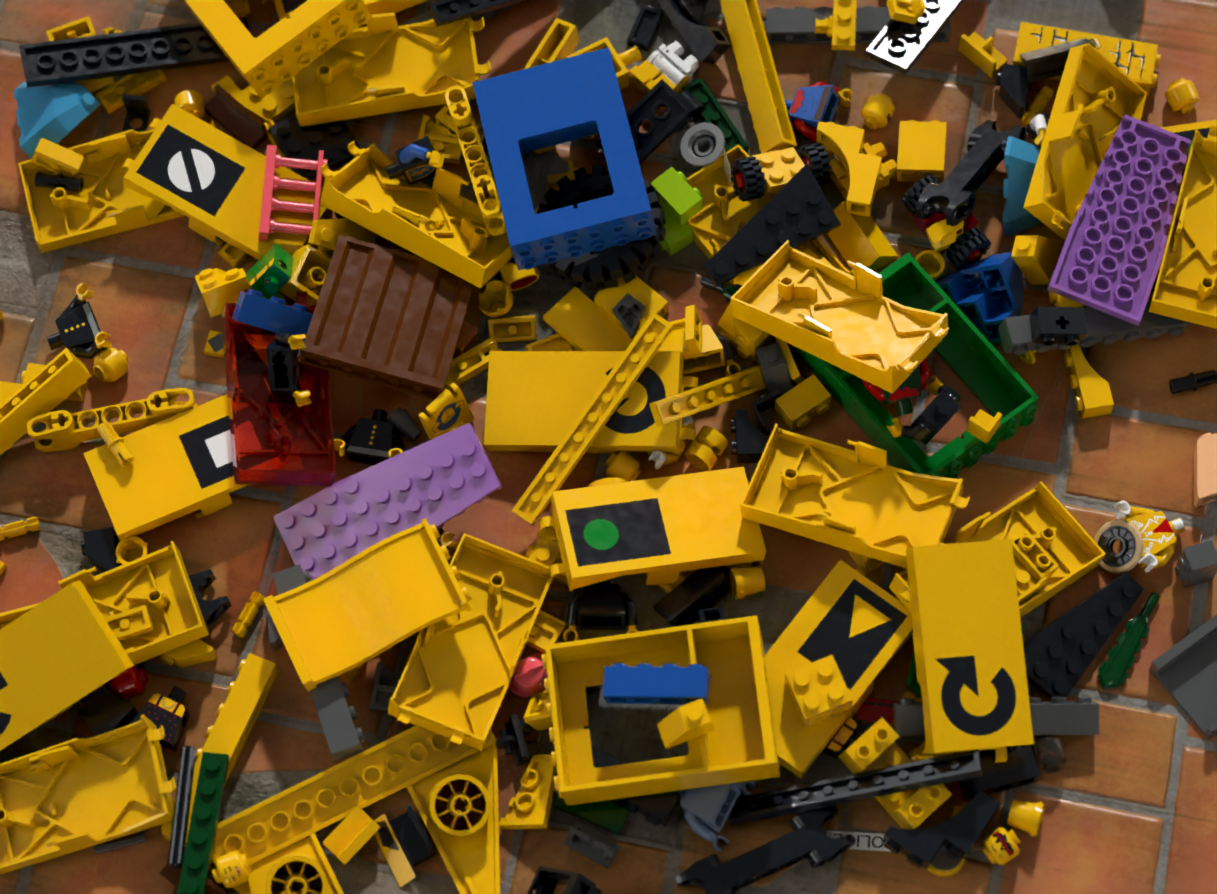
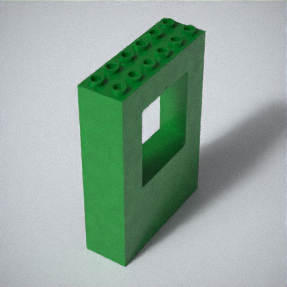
M908 252L878 273L882 276L883 296L907 307L939 314H948V334L934 350L989 410L991 416L995 417L998 412L1003 414L999 428L987 444L965 431L961 434L963 439L959 436L932 456L928 457L912 439L905 438L902 435L894 438L886 426L894 424L892 422L893 417L866 389L860 378L795 347V352L874 445L887 451V460L894 467L913 473L956 479L962 469L974 466L980 456L984 453L988 455L997 448V444L1003 439L1005 441L1011 439L1018 428L1030 425L1035 419L1039 396Z

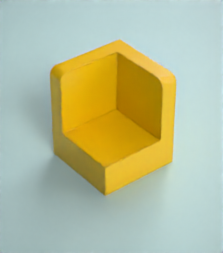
M980 409L974 417L971 416L969 418L966 431L987 444L999 428L1003 414L998 412L993 417Z

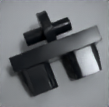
M513 714L509 716L510 720L504 724L506 729L499 731L501 738L496 740L495 744L498 749L504 748L506 755L513 754L516 765L520 766L524 765L527 759L532 758L533 755H538L540 748L536 740L525 741L524 735L531 734L533 727L527 724L524 718L519 719L518 714Z

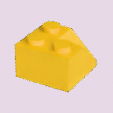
M209 268L195 276L211 318L235 309L240 291L248 293V290L251 289L243 268L231 269L227 272L219 268Z
M730 301L717 324V332L729 340L730 345L736 348L737 353L744 359L748 358L754 362L755 349L770 345L772 343V335L732 316Z

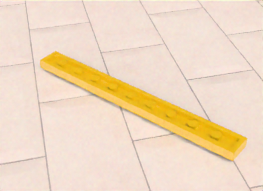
M654 312L651 314L512 509L513 513L532 526L536 523L551 502L552 492L558 491L669 336L674 328L673 324Z

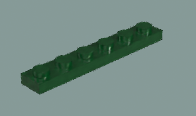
M203 752L177 894H206L229 763L228 754Z

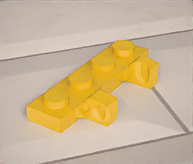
M834 0L833 16L824 20L815 19V33L827 34L828 37H832V50L855 51L857 0Z

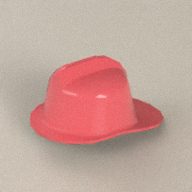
M537 652L519 660L509 684L510 690L515 695L529 698L533 693L545 690L544 678H548L542 663V654L544 653Z

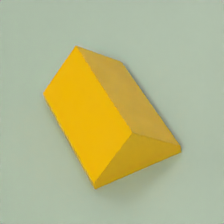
M842 202L834 210L841 225L839 228L828 232L827 235L846 263L848 260L855 264L860 263L875 271L898 259V255L871 216L846 213V202Z

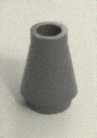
M401 407L396 408L387 418V421L394 425V430L403 434L412 442L423 432L419 429L409 412Z

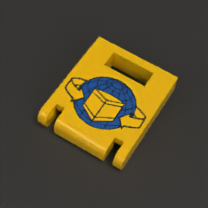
M455 383L449 385L451 392L445 389L426 407L428 414L431 415L430 418L423 412L418 415L430 440L467 423L470 424L474 420L461 389Z

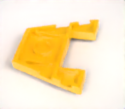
M228 75L211 86L212 91L215 93L214 86L216 84L220 85L264 123L269 120L275 122L295 108L292 77L262 99H260L250 85L241 91Z

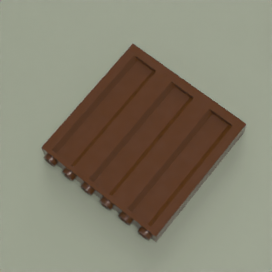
M339 235L304 340L306 349L301 350L300 363L435 400L444 391L474 285L418 255L404 253L398 249H389L376 243L360 241L354 237Z

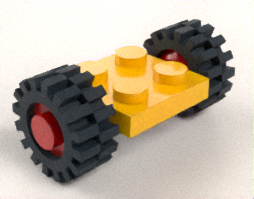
M814 143L799 147L797 152L794 147L734 160L731 165L733 169L731 170V175H733L731 182L734 183L733 189H736V196L744 202L762 198L765 189L769 194L779 192L806 164H808L819 185L827 184L831 177L829 172L831 166H829L830 158H827L828 152L825 151L824 145Z

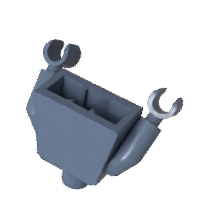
M745 781L675 792L680 794L682 799L680 806L685 811L684 817L692 830L707 842L710 840L714 851L721 853L722 850L716 846V841L722 840L728 845V840L724 836H716L714 834L715 832L720 833L739 794L741 796L751 795L752 793L747 792L745 787L755 789V782Z

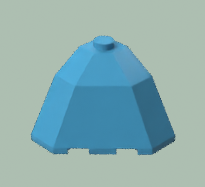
M24 81L14 90V99L17 100L18 105L16 110L17 126L20 127L21 137L19 138L20 147L32 159L41 138L58 144L88 118L101 103L84 86L75 82L27 88L26 81Z
M1008 136L1004 154V165L1008 178L1004 179L1003 198H1006L1002 219L1005 236H1012L1042 223L1023 208L1041 148L1012 136Z

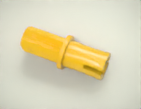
M108 421L101 423L97 431L107 444L106 449L113 453L121 467L129 465L128 459L132 462L134 457L125 446L123 437L118 436Z

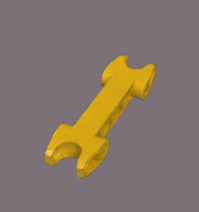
M459 85L447 88L445 99L487 231L494 237L505 234L507 230L498 192L466 92ZM453 94H462L463 98L461 101L456 103L450 101V97ZM498 218L503 221L502 226L494 229L490 227V222L493 219Z
M187 388L165 389L151 393L147 399L75 413H69L66 410L48 412L27 422L28 435L34 438L37 450L42 452L63 451L76 448L83 441L102 438L97 431L98 426L106 421L110 423V420L113 418H119L116 422L110 423L119 435L141 430L194 408L198 404L194 401L192 390ZM182 394L189 396L188 401H176L177 397ZM143 413L139 418H133L135 414ZM95 422L92 427H86L88 423ZM36 423H45L46 429L40 430L38 433L33 431ZM41 439H52V442L47 446L40 444Z

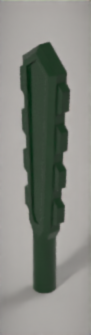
M1152 592L1140 614L1127 622L1125 626L1126 632L1120 633L1116 640L1117 646L1110 649L1107 654L1108 660L1103 661L1098 668L1099 674L1097 678L1103 690L1116 689L1119 685L1124 684L1128 675L1126 670L1131 668L1135 661L1133 655L1134 653H1139L1142 647L1141 639L1146 638L1149 632L1147 627L1149 617L1160 599L1158 594Z

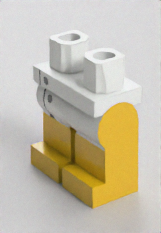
M677 41L668 47L663 43L659 50L653 52L641 65H635L629 70L630 82L642 93L647 94L663 79L678 93L682 90V87L693 80L692 74L699 67V62L693 55H689L684 61L679 57L684 54V49Z

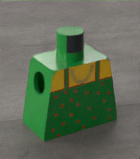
M275 243L245 273L250 286L256 291L263 293L262 296L266 299H270L291 278L293 257Z

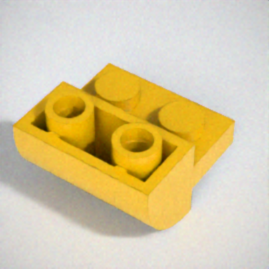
M1027 529L1012 538L1017 593L1020 596L1045 576L1049 579L1058 569L1059 565Z

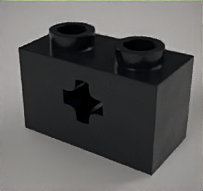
M1037 306L1030 315L1033 343H1041L1043 346H1052L1054 344L1076 346L1087 335L1084 307Z

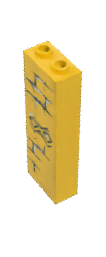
M1026 22L1020 23L1013 65L1025 67V63L1019 56L1021 53L1086 38L1094 44V48L1147 92L1146 96L1149 95L1150 88H1155L1158 74H1154V68L1159 67L1161 54H1157V44ZM1062 75L1047 79L1061 81Z

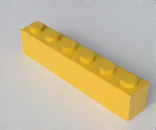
M67 348L0 405V455L10 449L24 434L28 433L27 422L29 420L51 412L91 377L85 365Z

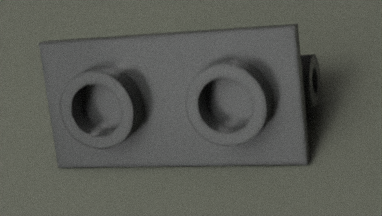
M578 822L574 826L571 825L567 832L568 837L564 842L568 847L607 869L621 847Z

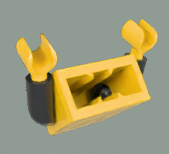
M702 325V355L684 359L683 374L724 366L725 361L727 363L726 376L731 375L729 369H735L736 372H740L741 368L739 364L733 361L735 357L729 340L718 332H714L710 325Z

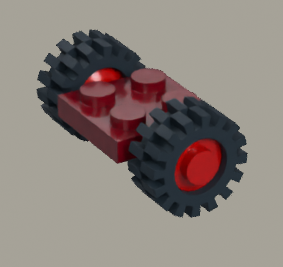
M927 175L925 178L919 179V182H915L912 188L909 187L908 192L904 193L901 199V203L913 216V221L926 236V229L946 219L945 213L933 214L928 219L916 217V206L923 189L929 183L941 184L933 175ZM971 213L963 220V233L947 249L940 251L941 254L946 252V256L957 269L980 260L981 256L987 253L986 250L990 249L991 241L978 228L979 222Z

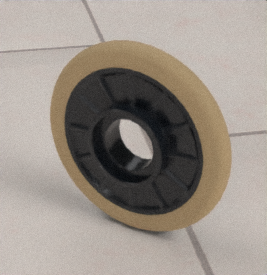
M1113 520L1104 524L1095 535L1094 541L1106 553L1099 564L1102 569L1113 574L1128 572L1137 565L1143 553V538L1135 525L1125 520ZM1121 540L1123 549L1120 553L1116 554L1113 551V544L1115 541Z

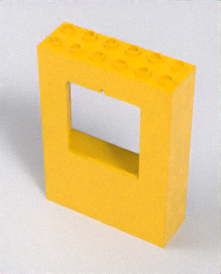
M182 0L260 99L270 94L282 83L289 80L313 60L327 52L332 46L372 18L363 0H307L288 14L290 16L289 19L284 17L260 36L254 38L225 3L227 0Z
M757 615L545 645L546 654H542L543 668L547 671L548 678H544L546 693H549L551 701L547 702L548 717H551L553 725L549 727V734L556 750L552 751L551 755L553 766L556 767L558 776H554V785L556 792L558 791L559 797L564 799L567 806L780 777L763 640ZM614 663H623L627 667H637L641 663L651 664L653 667H663L664 664H676L678 667L701 664L704 667H708L710 673L709 705L705 706L714 731L689 740V754L686 756L595 768L590 729H585V727H590L586 689L592 686L604 685L605 666H612Z

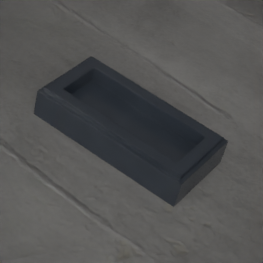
M642 4L627 39V46H636L638 49L648 52L664 16V11Z

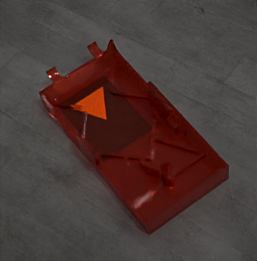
M307 291L296 292V304L308 307L306 312L313 314L317 303L308 306ZM225 303L221 322L234 484L332 486L337 472L328 371L301 363L302 370L296 387L301 391H310L309 399L312 402L311 404L299 407L295 399H292L282 391H270L266 347L274 341L276 333L232 319L236 303Z

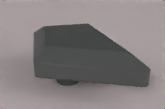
M627 293L612 309L613 314L630 339H633L646 306Z

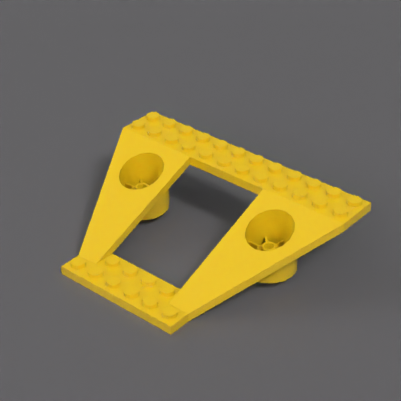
M415 725L219 822L212 860L215 864V860L218 857L232 851L245 854L252 872L249 873L248 881L232 887L240 894H272V880L284 883L285 891L279 894H307L308 892L314 894H344L315 832L345 818L356 806L363 809L406 787L459 893L500 894L496 738L492 730H490L484 747L480 751L462 743L461 745L450 742V738ZM457 779L466 780L463 791L455 793L450 781ZM469 782L480 792L471 798L465 794ZM448 784L452 792L448 799L437 796L440 789ZM481 796L483 801L482 811L472 808L471 800ZM436 798L447 802V810L436 814ZM457 800H461L464 803L463 808L460 810L454 806ZM470 810L481 813L478 821L472 826L466 816ZM447 812L453 815L450 828L443 825L438 817ZM457 817H464L469 828L453 829ZM302 861L303 865L300 873L292 874L287 863ZM306 862L315 867L319 874L307 879L303 875ZM285 864L290 874L286 880L273 877L277 869ZM321 877V893L309 889V882ZM294 881L302 884L300 890L295 891L292 889Z

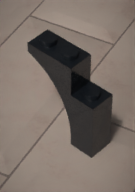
M735 409V418H731V433L736 432V440H731L732 455H737V463H759L769 438L764 436L755 427L745 409Z
M978 789L971 801L951 819L936 826L923 829H901L890 826L884 834L883 841L890 851L896 854L900 852L908 857L907 861L916 868L923 867L927 870L943 845L947 847L946 851L956 858L960 856L966 859L998 812L1001 803Z

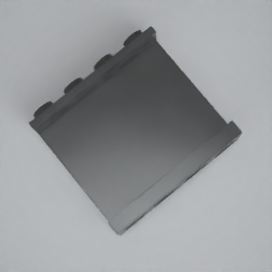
M1216 614L1155 659L1149 668L1150 672L1208 739L1213 735L1217 736Z

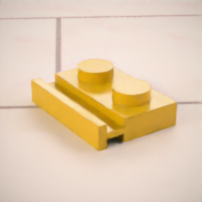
M540 610L526 645L546 654L545 645L558 642L563 630L566 629V622Z

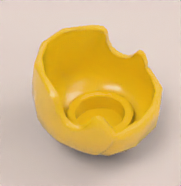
M498 279L486 283L485 291L479 293V309L485 316L499 318L508 313L512 307L513 294L504 281Z

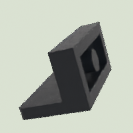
M409 804L405 806L407 812L392 819L389 823L412 866L415 867L436 854L428 836Z

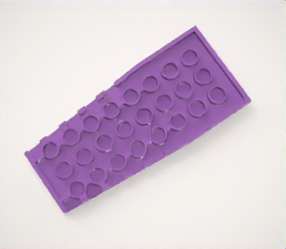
M1124 115L1068 231L1047 288L1048 291L1131 324L1139 325L1162 261L1168 237L1167 233L1178 197L1177 192L1181 184L1188 148L1191 144L1190 139L1134 117Z
M467 423L344 478L273 516L295 566L300 564L303 572L308 571L312 581L372 545L422 523L421 520L425 518L429 525L435 524L437 530L445 526L444 523L455 516L459 517L465 513L464 510L476 502L479 504L496 489H502V485L473 426Z

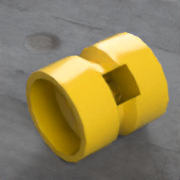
M703 426L696 435V442H692L684 452V456L696 468L702 471H710L717 462L716 456L722 455L729 442L719 431L709 426Z

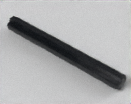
M183 746L180 751L167 862L168 866L174 869L181 868L184 859L196 750L192 746Z

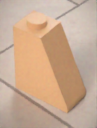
M1217 433L1201 435L1193 449L1195 508L1217 500Z

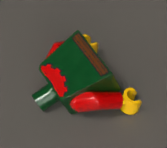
M925 358L893 394L863 379L861 381L878 401H883L884 404L896 402L899 416L913 413L910 398L921 396V392L926 389L930 377V369Z

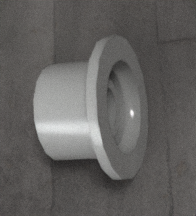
M712 123L693 125L682 137L680 145L681 154L693 166L705 167L710 165L724 154V134L718 126Z

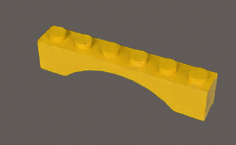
M1049 291L1050 302L1054 303L1055 307L1085 306ZM1080 345L1066 349V353H1064L1065 365L1070 367L1071 375L1069 376L1072 389L1076 390L1075 406L1077 411L1081 410L1082 419L1111 414L1114 402L1109 382L1098 375L1083 355Z

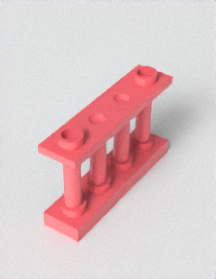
M267 145L258 241L268 242V235L274 232L310 235L312 226L278 223L270 219V214L276 210L312 213L313 220H318L322 178L320 167L328 161L323 159L324 151L319 150L318 161L281 157L280 154H276L277 146ZM280 166L317 170L316 182L279 179V176H274L275 168L279 169ZM278 188L315 192L314 204L278 201L277 198H272V192Z

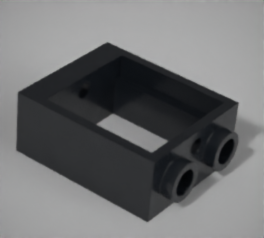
M539 866L527 894H533L534 890L535 894H553L557 884L567 885L563 894H592L596 884L578 872Z

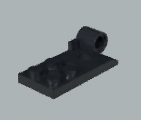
M661 79L626 113L639 165L677 129L680 131L688 123L698 119L703 113L704 105L688 90L678 95ZM659 107H667L668 110L664 116H656V111ZM650 123L651 128L648 132L641 133L639 131L641 124ZM600 138L595 144L604 152Z

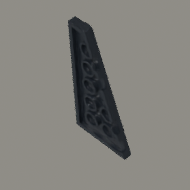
M1121 574L1092 596L1080 602L1073 609L1039 630L1035 635L1023 641L1027 679L1050 699L1051 697H1067L1144 588L1128 574Z

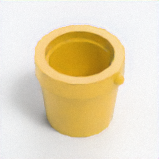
M926 250L919 253L915 260L934 281L939 280L945 268L944 258L940 253H935L934 250Z
M136 536L122 539L116 547V562L123 565L148 555V543Z
M761 567L730 568V586L736 600L765 591V578Z
M1013 800L1007 825L1025 831L1031 837L1038 836L1045 804L1042 802L1031 803Z

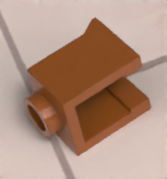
M466 320L463 322L454 357L460 356L472 349L480 340V337L476 335L479 329Z

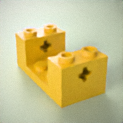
M883 718L874 723L838 756L853 774L912 762L894 742L900 736ZM943 784L874 798L902 829H915L952 794Z

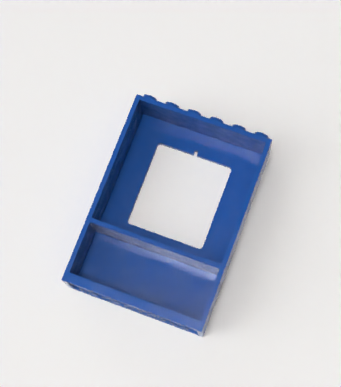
M609 47L473 82L508 239L518 270L532 269L538 265L555 263L558 260L569 257L575 258L584 253L598 252L607 247L621 246L631 241L645 240L657 235ZM600 134L614 193L609 196L578 203V208L575 209L573 205L536 214L521 154Z

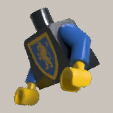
M426 136L397 150L395 155L398 162L387 166L386 170L391 180L403 175L408 184L424 180L433 182L436 169H442L444 157L438 151H435L429 137Z

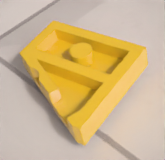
M424 115L418 140L428 136L435 151H438L444 157V162L460 164L463 153L457 135L450 133L447 128L437 125L431 121L429 116Z

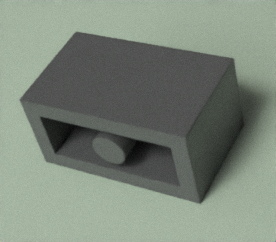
M1212 540L1183 548L1175 567L1177 579L1183 582L1185 588L1214 579L1217 572V551Z

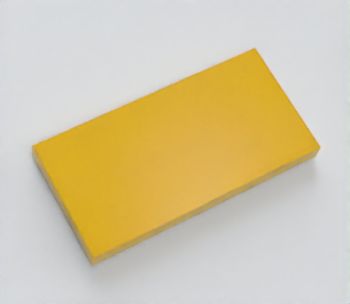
M576 286L543 316V320L578 351H626L633 341L621 325Z

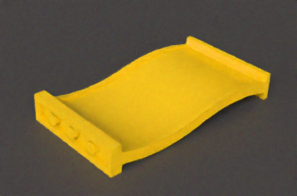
M425 518L421 520L422 523L372 545L316 579L280 595H270L263 599L300 680L308 692L317 688V684L337 677L371 660L407 637L440 620L464 610L467 612L471 611L468 602L472 598L466 586L460 587L458 580L462 578L455 565L450 567L447 560L451 556L445 544L439 545L437 539L441 536L435 524L429 525Z

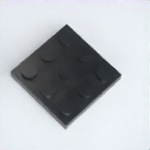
M294 115L268 127V133H270L284 157L318 161L319 150L324 151L323 159L328 160L327 164L330 170L346 164L356 157L348 151V144L352 141H355L356 147L361 149L343 120L300 127L297 116ZM292 168L295 173L307 180L316 178L317 170Z

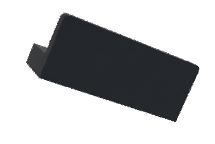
M1086 38L1019 54L1020 59L1025 63L1027 81L1031 83L1063 75L1070 48L1087 43L1094 47V44Z
M718 568L697 569L658 601L653 608L666 620L669 628L691 625L698 620L697 613L699 609L712 608L733 590L726 575Z

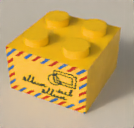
M833 655L785 673V684L804 727L852 709L853 700Z

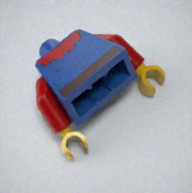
M817 82L808 87H800L797 89L793 101L785 100L788 116L796 130L812 142L818 143V122H832L838 103L843 107H848L851 103L852 92L850 89L839 91V88L824 82ZM825 147V151L831 154L832 151Z

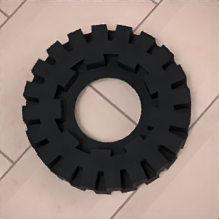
M594 164L590 174H587L584 167L573 171L576 177L573 181L565 175L557 181L560 190L556 191L550 188L544 196L547 205L540 203L536 214L573 205L575 209L578 208V203L612 195L614 190L609 171L606 170L604 164ZM645 178L643 180L657 235L645 240L631 241L621 246L607 247L598 252L584 253L575 258L569 257L558 260L555 263H548L555 275L561 280L566 278L572 286L580 288L584 282L587 290H599L601 282L604 283L606 288L618 287L617 278L622 277L625 283H628L636 278L633 272L634 269L638 268L641 272H644L651 265L648 257L656 258L659 254L661 246L658 241H664L666 230L663 224H666L657 195Z

